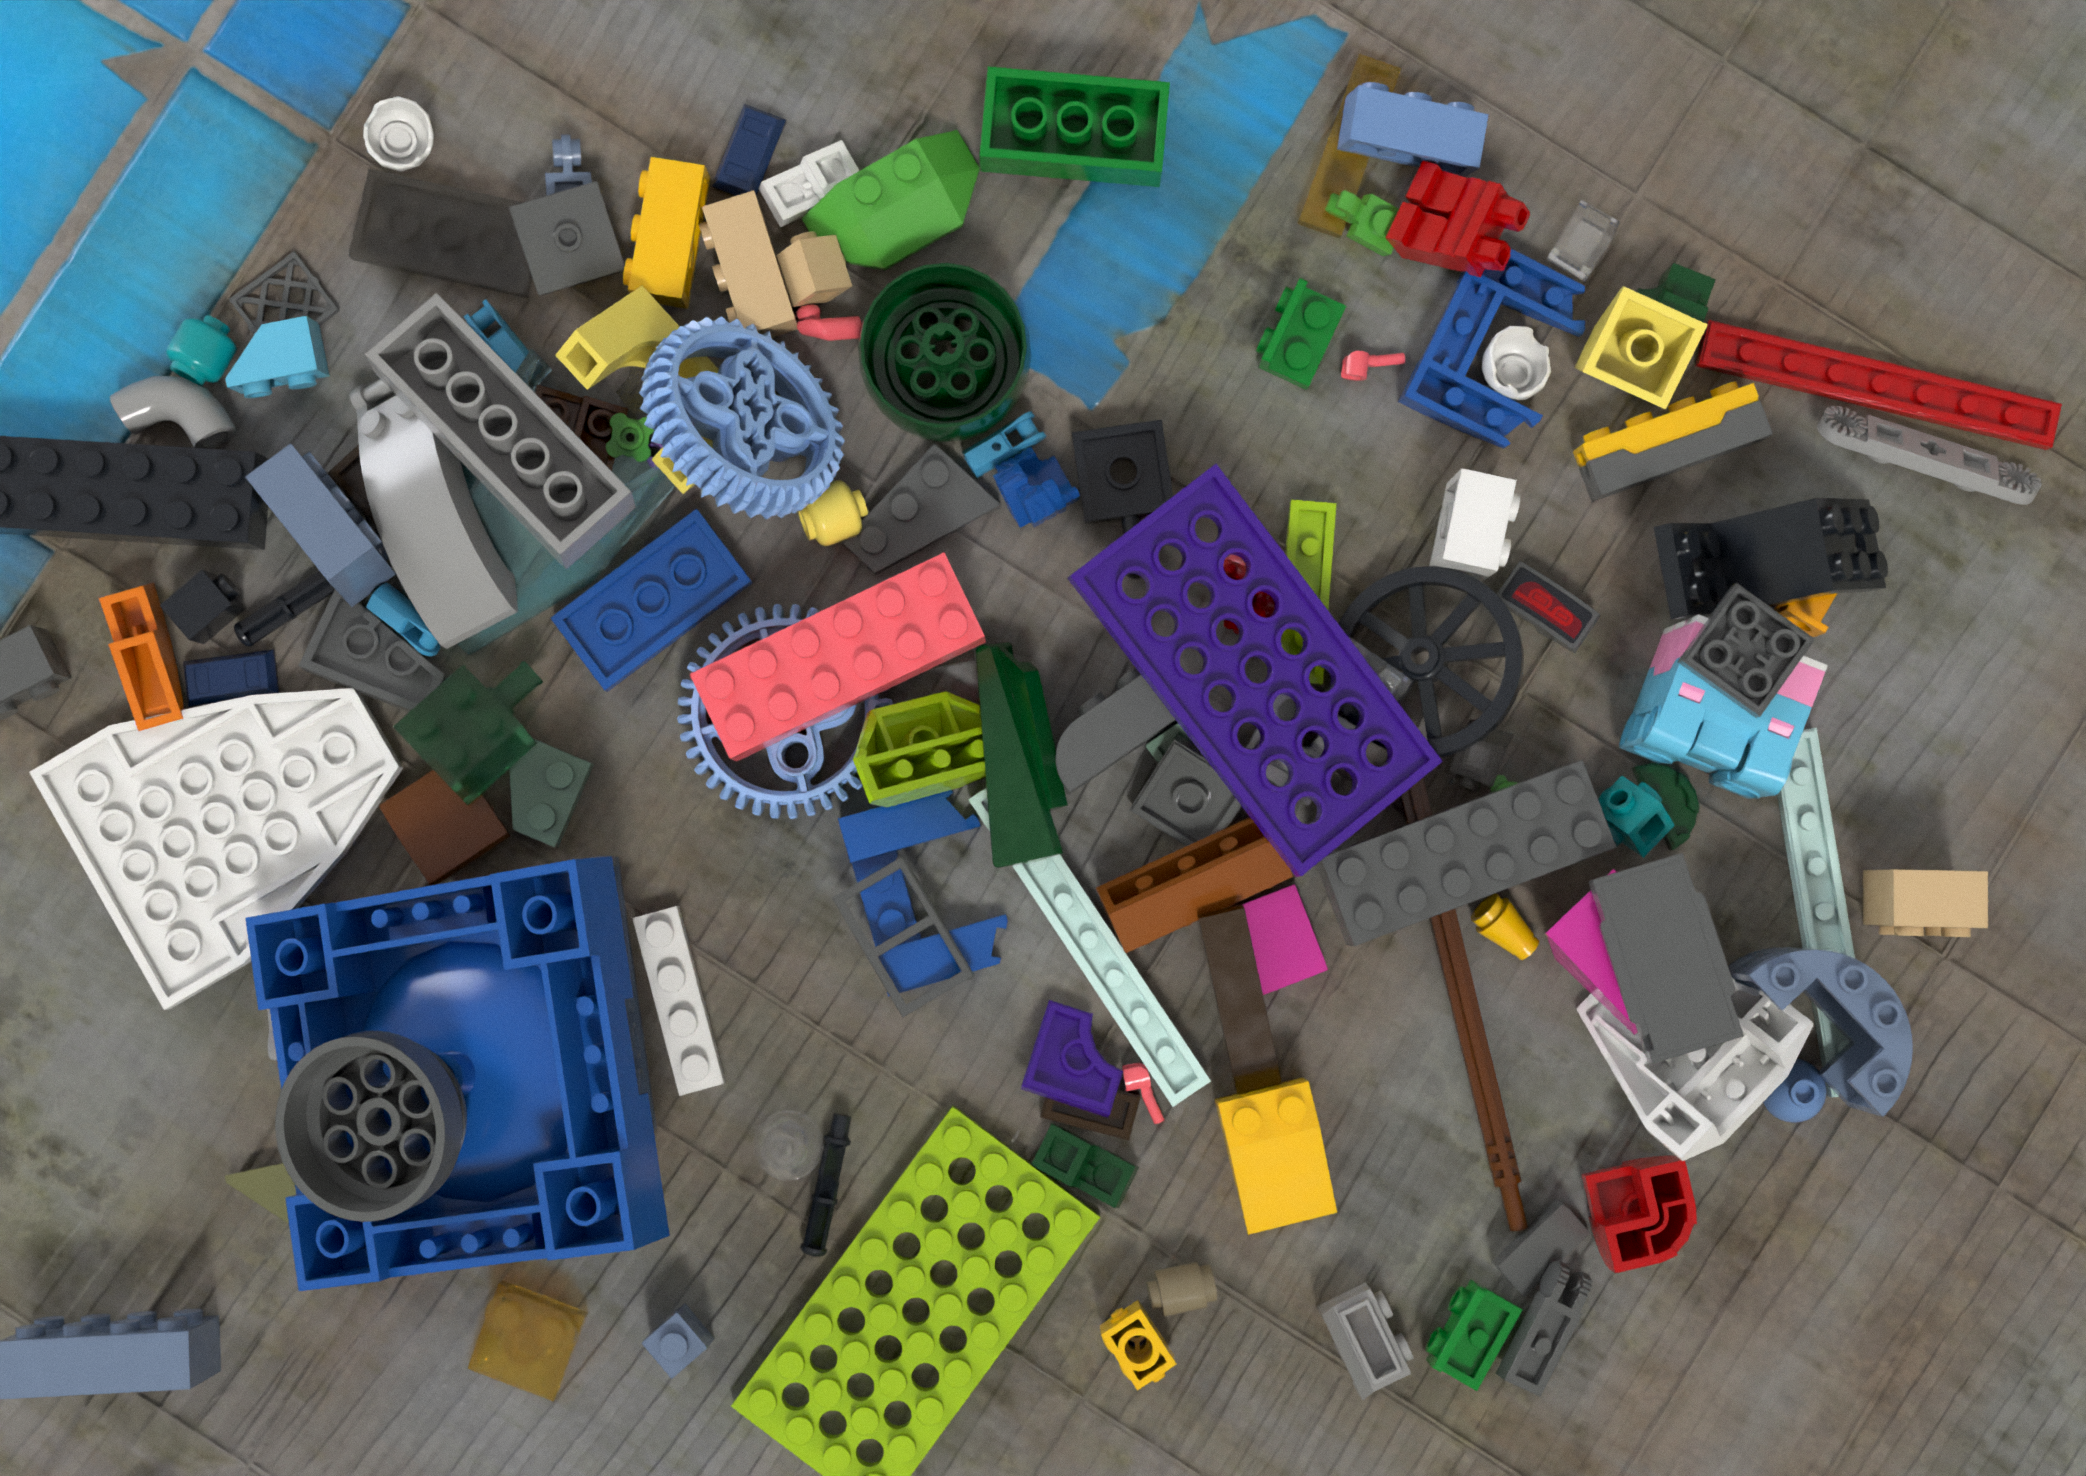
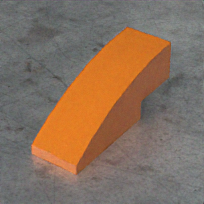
M154 583L99 598L114 641L108 645L138 732L183 719L181 710H184L178 669ZM156 716L150 719H145L146 717Z

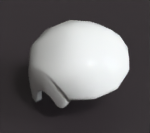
M397 96L381 100L374 105L371 114L365 122L363 138L365 139L368 153L382 167L401 172L418 167L426 160L433 147L434 132L429 114L416 101Z
M1508 326L1492 338L1483 354L1482 372L1484 378L1494 391L1515 401L1526 400L1541 391L1550 376L1549 348L1541 345L1534 338L1533 329L1526 326Z

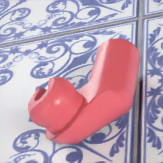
M817 305L800 306L796 311L798 325L796 327L802 335L827 341L859 339L862 322L859 316L821 319V310Z

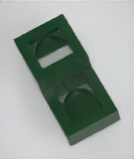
M1055 1124L1050 1125L1031 1164L1068 1186L1077 1187L1113 1208H1120L1139 1169V1166Z

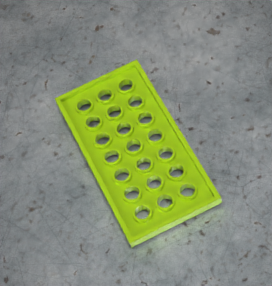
M953 1105L734 1400L731 1407L822 1476H911L1100 1219V1214L1041 1170L1032 1166L1029 1161ZM961 1157L971 1160L976 1169L974 1178L967 1183L954 1181L949 1174V1165L953 1160ZM996 1185L1007 1187L1013 1197L1011 1205L1002 1211L993 1210L986 1202L987 1191ZM939 1195L945 1199L948 1205V1212L945 1217L940 1220H930L923 1214L921 1205L926 1197ZM1032 1213H1040L1049 1221V1230L1041 1238H1031L1023 1230L1022 1224L1024 1219ZM976 1223L983 1228L985 1239L980 1246L968 1248L960 1242L958 1231L964 1224ZM909 1232L918 1237L921 1247L915 1256L902 1257L896 1252L894 1240L899 1234ZM1007 1250L1016 1252L1022 1260L1021 1269L1016 1274L1010 1276L1001 1274L995 1266L996 1257L1001 1252ZM940 1260L952 1262L957 1269V1278L949 1285H940L931 1276V1267ZM884 1270L891 1276L893 1287L888 1293L877 1295L869 1290L866 1279L872 1271ZM985 1288L993 1294L995 1303L989 1311L978 1313L970 1308L967 1298L974 1289ZM911 1298L925 1300L930 1308V1314L927 1319L922 1322L908 1320L903 1312V1306L906 1301ZM849 1307L859 1309L865 1317L864 1327L857 1332H849L843 1329L839 1322V1314L842 1310ZM948 1326L962 1328L967 1336L966 1344L958 1350L945 1348L940 1340V1334L943 1329ZM886 1335L896 1337L902 1345V1353L892 1360L883 1359L876 1351L877 1340ZM819 1345L832 1347L837 1354L836 1365L830 1369L816 1367L811 1358L812 1350ZM922 1363L933 1365L939 1373L938 1382L928 1388L917 1385L912 1375L916 1366ZM856 1373L869 1375L874 1382V1391L866 1397L853 1395L848 1387V1380L852 1375ZM791 1383L803 1384L809 1391V1401L801 1407L791 1406L784 1398V1388ZM902 1401L909 1406L912 1416L907 1423L895 1425L888 1421L885 1415V1408L891 1402ZM828 1411L840 1412L846 1419V1429L837 1435L828 1434L821 1426V1416ZM865 1439L877 1440L883 1447L884 1455L877 1462H865L858 1455L857 1446Z

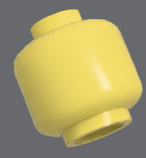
M841 480L832 481L830 487L813 504H809L803 510L797 511L808 540L816 539L822 546H830L859 535L862 529L861 517L868 515L867 506L860 490L851 492L849 486Z

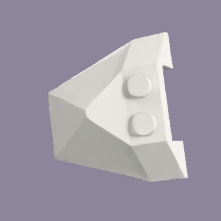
M1732 978L1735 992L1731 995V999L1744 1036L1654 1064H1648L1638 1032L1634 1035L1592 994L1576 1008L1646 1130L1682 1161L1723 1144L1788 1077L1813 1027L1811 1020L1790 1004L1783 1011L1779 1010L1761 990L1735 982V979Z

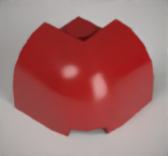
M1665 1155L1623 1161L1622 1165L1581 1174L1591 1217H1588L1592 1233L1604 1263L1614 1273L1669 1260L1677 1256V1252L1689 1240L1694 1224H1697L1696 1203L1686 1162L1680 1160L1677 1156Z

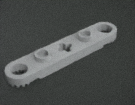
M1842 406L1826 408L1817 424V430L1821 436L1837 446L1865 454L1878 463H1892L1951 482L1964 491H1978L2015 504L2027 505L2032 503L2042 486V483H2040L2041 479L2036 478L2037 474L2035 472L2029 474L2031 469L2028 467L2025 471L2022 470L2023 465L2018 464L2016 467V464L2010 462V464L2008 462L2002 463L1998 461L1997 456L1871 415H1867L1864 418L1858 416V413L1855 411L1849 413V408H1845L1843 411Z

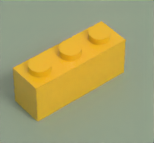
M651 157L649 170H642L638 188L639 197L644 198L641 215H634L631 225V241L636 242L633 259L627 258L623 272V284L628 286L630 293L643 286L659 304L688 309L701 237L699 223H702L704 219L702 207L706 206L711 179L705 165Z

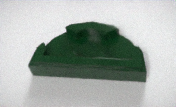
M1649 763L1632 767L1631 769L1638 784L1641 782L1648 784L1661 797L1663 807L1675 824L1663 838L1669 850L1676 849L1689 839L1690 833L1695 826L1697 813H1699L1700 808L1696 790L1685 775L1676 772L1668 766Z

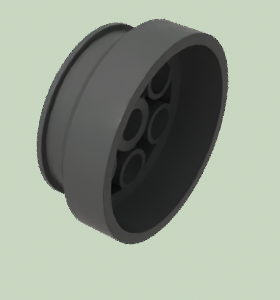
M386 1031L353 1033L326 1042L307 1053L298 1061L286 1078L278 1098L275 1115L278 1150L294 1184L311 1202L324 1211L343 1219L360 1222L378 1221L393 1217L424 1202L439 1190L455 1166L464 1142L467 1127L464 1095L457 1078L448 1065L437 1054L423 1045L399 1034ZM383 1062L390 1068V1079L384 1073ZM346 1084L352 1090L353 1101L346 1093ZM422 1087L430 1101L429 1105L422 1098ZM384 1109L391 1117V1126L385 1121ZM347 1132L353 1138L354 1148L347 1140ZM422 1135H424L430 1143V1152H428L423 1146ZM385 1157L392 1165V1174L385 1166Z

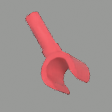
M1354 351L1343 359L1341 377L1354 381L1366 380L1368 367L1405 364V354L1396 353L1376 356L1369 355V353L1364 351Z
M1143 1063L1123 1065L1122 1071L1126 1091L1141 1089L1143 1101L1153 1123L1159 1124L1165 1119L1153 1095L1154 1092L1151 1088L1150 1076L1146 1066Z

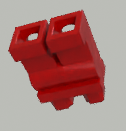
M1423 160L1405 196L1410 203L1402 202L1385 238L1401 258L1455 271H1467L1469 275L1481 278L1485 269L1504 271L1511 256V248L1506 241L1499 240L1504 228L1516 232L1523 230L1530 217V211L1524 202L1509 196L1500 183L1486 182L1478 178H1466L1442 171L1437 164Z

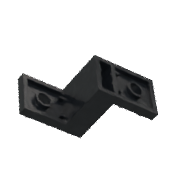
M1813 498L1713 523H1668L1655 526L1654 532L1671 619L1691 618L1698 614L1710 617L1730 587L1736 583L1770 607L1833 593L1870 592L1886 588L1885 577L1888 575V564L1882 551H1879L1876 533L1879 531V518L1875 508L1870 506L1869 499Z

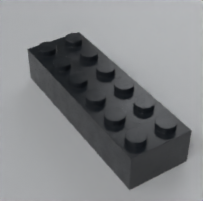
M0 436V534L265 550L268 505L245 476L266 462L268 458L255 451Z

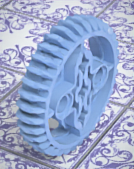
M722 316L715 321L708 317L698 322L692 320L689 324L673 330L656 347V350L649 357V362L646 364L644 374L641 377L644 383L639 394L644 399L640 409L648 414L644 425L655 430L651 441L663 446L660 457L670 458L674 463L672 472L681 471L687 477L686 486L693 483L701 489V498L706 495H712L715 497L717 507L728 503L734 514L745 510L750 518L761 514L767 520L775 515L782 518L791 512L795 514L797 511L803 510L807 505L813 504L830 487V483L837 474L836 472L840 469V460L844 456L841 446L845 440L839 435L843 425L836 420L839 409L829 405L832 394L823 391L820 387L823 379L814 378L810 373L812 365L805 366L798 359L799 352L793 354L785 348V340L777 343L772 340L770 331L760 334L754 324L744 328L738 319L728 323ZM701 356L725 359L720 365L718 373L703 371L690 378L678 376L679 366L685 359ZM702 437L711 439L713 441V448ZM806 456L804 473L798 478L774 480L761 477L768 470L770 460L783 462L789 457Z
M775 604L773 606V619H767L765 610L762 607H758L755 609L758 622L751 624L750 619L745 613H741L738 615V619L743 628L738 631L729 622L723 623V630L729 637L722 641L716 634L711 633L708 639L717 646L716 649L710 653L705 648L699 647L696 651L699 656L706 659L703 667L734 653L738 648L756 638L762 640L803 620L801 619V607L793 604L790 609V618H784L782 606ZM811 607L807 613L806 618L818 613L819 611L816 608ZM690 662L687 669L695 672L703 667ZM688 679L682 680L681 686L692 690L693 696L692 698L679 697L678 704L683 707H691V714H682L677 717V720L680 724H692L693 730L682 733L680 738L683 742L696 740L697 746L686 752V756L689 759L703 756L704 761L699 763L694 770L698 775L705 774L709 770L714 772L706 782L708 788L713 789L722 781L726 784L721 790V799L727 801L735 791L739 793L735 804L736 808L743 810L749 800L753 799L752 813L754 815L760 816L764 811L765 803L770 804V817L778 819L781 814V806L787 805L789 818L797 819L799 813L798 804H804L807 815L814 816L816 808L813 801L820 799L825 810H830L833 808V803L828 796L829 794L835 792L838 798L845 802L849 799V796L843 789V785L849 782L857 790L863 787L861 781L854 777L857 773L853 761L855 751L844 766L834 775L817 785H812L810 782L821 770L824 762V748L820 731L846 723L854 715L857 704L806 728V736L796 733L766 747L774 772L783 780L796 783L798 786L795 791H774L745 781L723 762L712 743L713 737H718L719 740L720 737L713 723H707L706 708L693 681ZM878 694L864 700L865 717L870 710L892 705L893 701L887 698L879 699ZM796 743L804 744L809 753L807 762L800 768L789 767L785 760L787 749Z

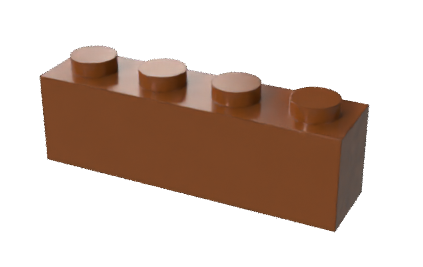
M1251 817L1102 884L1096 887V890L1124 952L1128 953L1198 921L1197 915L1230 907L1243 899L1292 878L1293 875L1287 864Z

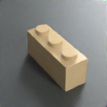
M753 190L703 206L702 209L706 221L699 223V228L707 250L715 248L720 264L712 266L720 292L729 290L733 307L726 308L729 322L738 319L744 328L754 324L760 334L770 331L771 338L798 330L796 327L798 325L755 191Z

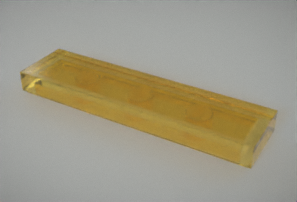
M1362 54L1358 55L1298 221L1299 225L1340 239L1346 221L1325 211V208L1332 193L1340 196L1341 192L1345 190L1354 195L1357 194L1369 160V156L1337 150L1346 96L1358 85L1362 86L1366 82L1384 84L1389 87V92L1393 93L1401 68Z

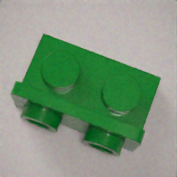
M1299 278L1295 289L1285 287L1275 308V312L1282 314L1281 319L1275 330L1266 327L1255 352L1263 355L1258 368L1307 390L1344 313L1346 305L1307 288L1308 281Z

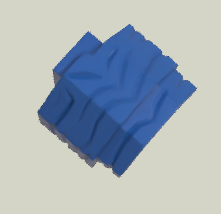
M1032 447L1023 450L1021 454H1016L1014 458L1010 457L1007 461H1003L1000 465L995 466L998 473L993 475L994 480L1010 513L1020 528L1028 523H1031L1035 528L1044 523L1045 520L1065 512L1067 506L1080 500L1077 488H1072L1055 456L1050 457L1049 460H1039Z

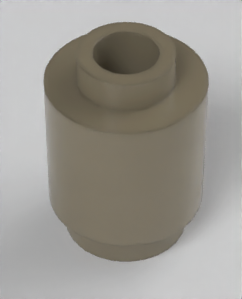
M1197 1262L1154 1270V1280L1146 1282L1152 1310L1160 1308L1163 1317L1207 1308V1303L1217 1301L1215 1281L1209 1264L1199 1266Z

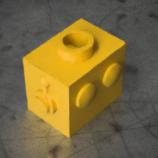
M1139 1300L1125 1309L1121 1307L1115 1310L1110 1315L1111 1318L1100 1325L1104 1345L1114 1354L1122 1373L1131 1380L1137 1391L1151 1381L1154 1383L1158 1382L1165 1376L1166 1371L1177 1365L1173 1352ZM1145 1339L1144 1344L1140 1346L1139 1342ZM1128 1340L1134 1342L1135 1347L1131 1346L1128 1343Z

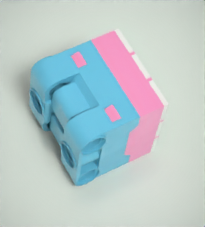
M1698 614L1665 628L1634 710L1623 729L1619 748L1656 763L1672 764V762L1679 761L1710 773L1708 779L1710 784L1748 799H1759L1760 797L1777 795L1789 776L1794 753L1828 665L1803 656L1763 714L1755 718L1678 663V660L1708 618Z

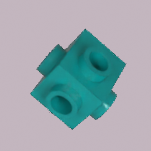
M1621 776L1611 787L1604 790L1598 798L1616 847L1623 843L1643 858L1675 826L1663 807L1659 794L1644 782L1637 786L1624 776Z

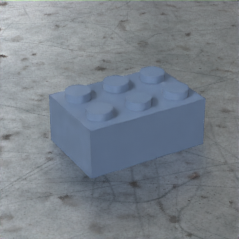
M290 443L245 476L327 581L351 607L396 575L386 562L389 557L382 541L310 451L301 456Z

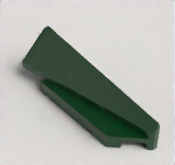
M1010 642L986 644L976 648L992 862L996 868L1037 862L1063 854L1050 811L1068 806L1064 785L1059 778L1056 768V748L1039 671L1030 662H1019L1013 655V645Z

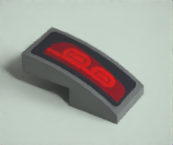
M1521 561L1518 562L1497 593V596L1503 601L1510 612L1535 626L1537 632L1573 653H1576L1601 617L1597 611L1578 597Z

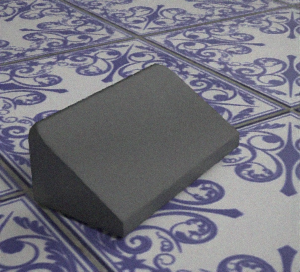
M1556 1199L1491 1263L1525 1297L1540 1282L1549 1263L1551 1264L1552 1261H1562L1590 1232L1562 1201Z

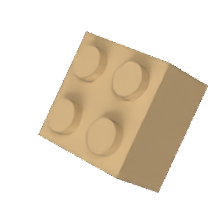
M1863 870V925H1879V935L1924 936L1925 927V936L1971 937V928H1988V871Z

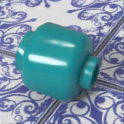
M206 315L203 321L194 318L185 319L166 349V355L172 362L169 368L180 377H184L201 386L205 382H218L237 351L235 343L228 336L231 329L223 322L209 315Z

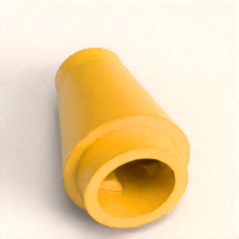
M1492 894L1477 906L1471 916V921L1476 924V932L1512 955H1515L1520 960L1529 957L1539 945V940L1534 936V933L1508 898L1502 899L1498 894Z

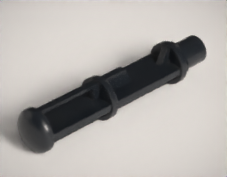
M318 571L286 593L279 595L275 600L244 620L237 622L234 625V632L242 644L251 647L265 636L290 620L297 618L298 615L331 595L335 588Z
M834 1113L830 1131L823 1138L825 1140L824 1151L815 1192L811 1194L810 1198L813 1201L804 1242L800 1244L801 1251L809 1256L821 1257L828 1250L825 1247L834 1206L838 1204L836 1197L846 1147L851 1144L848 1132L852 1117L848 1115Z

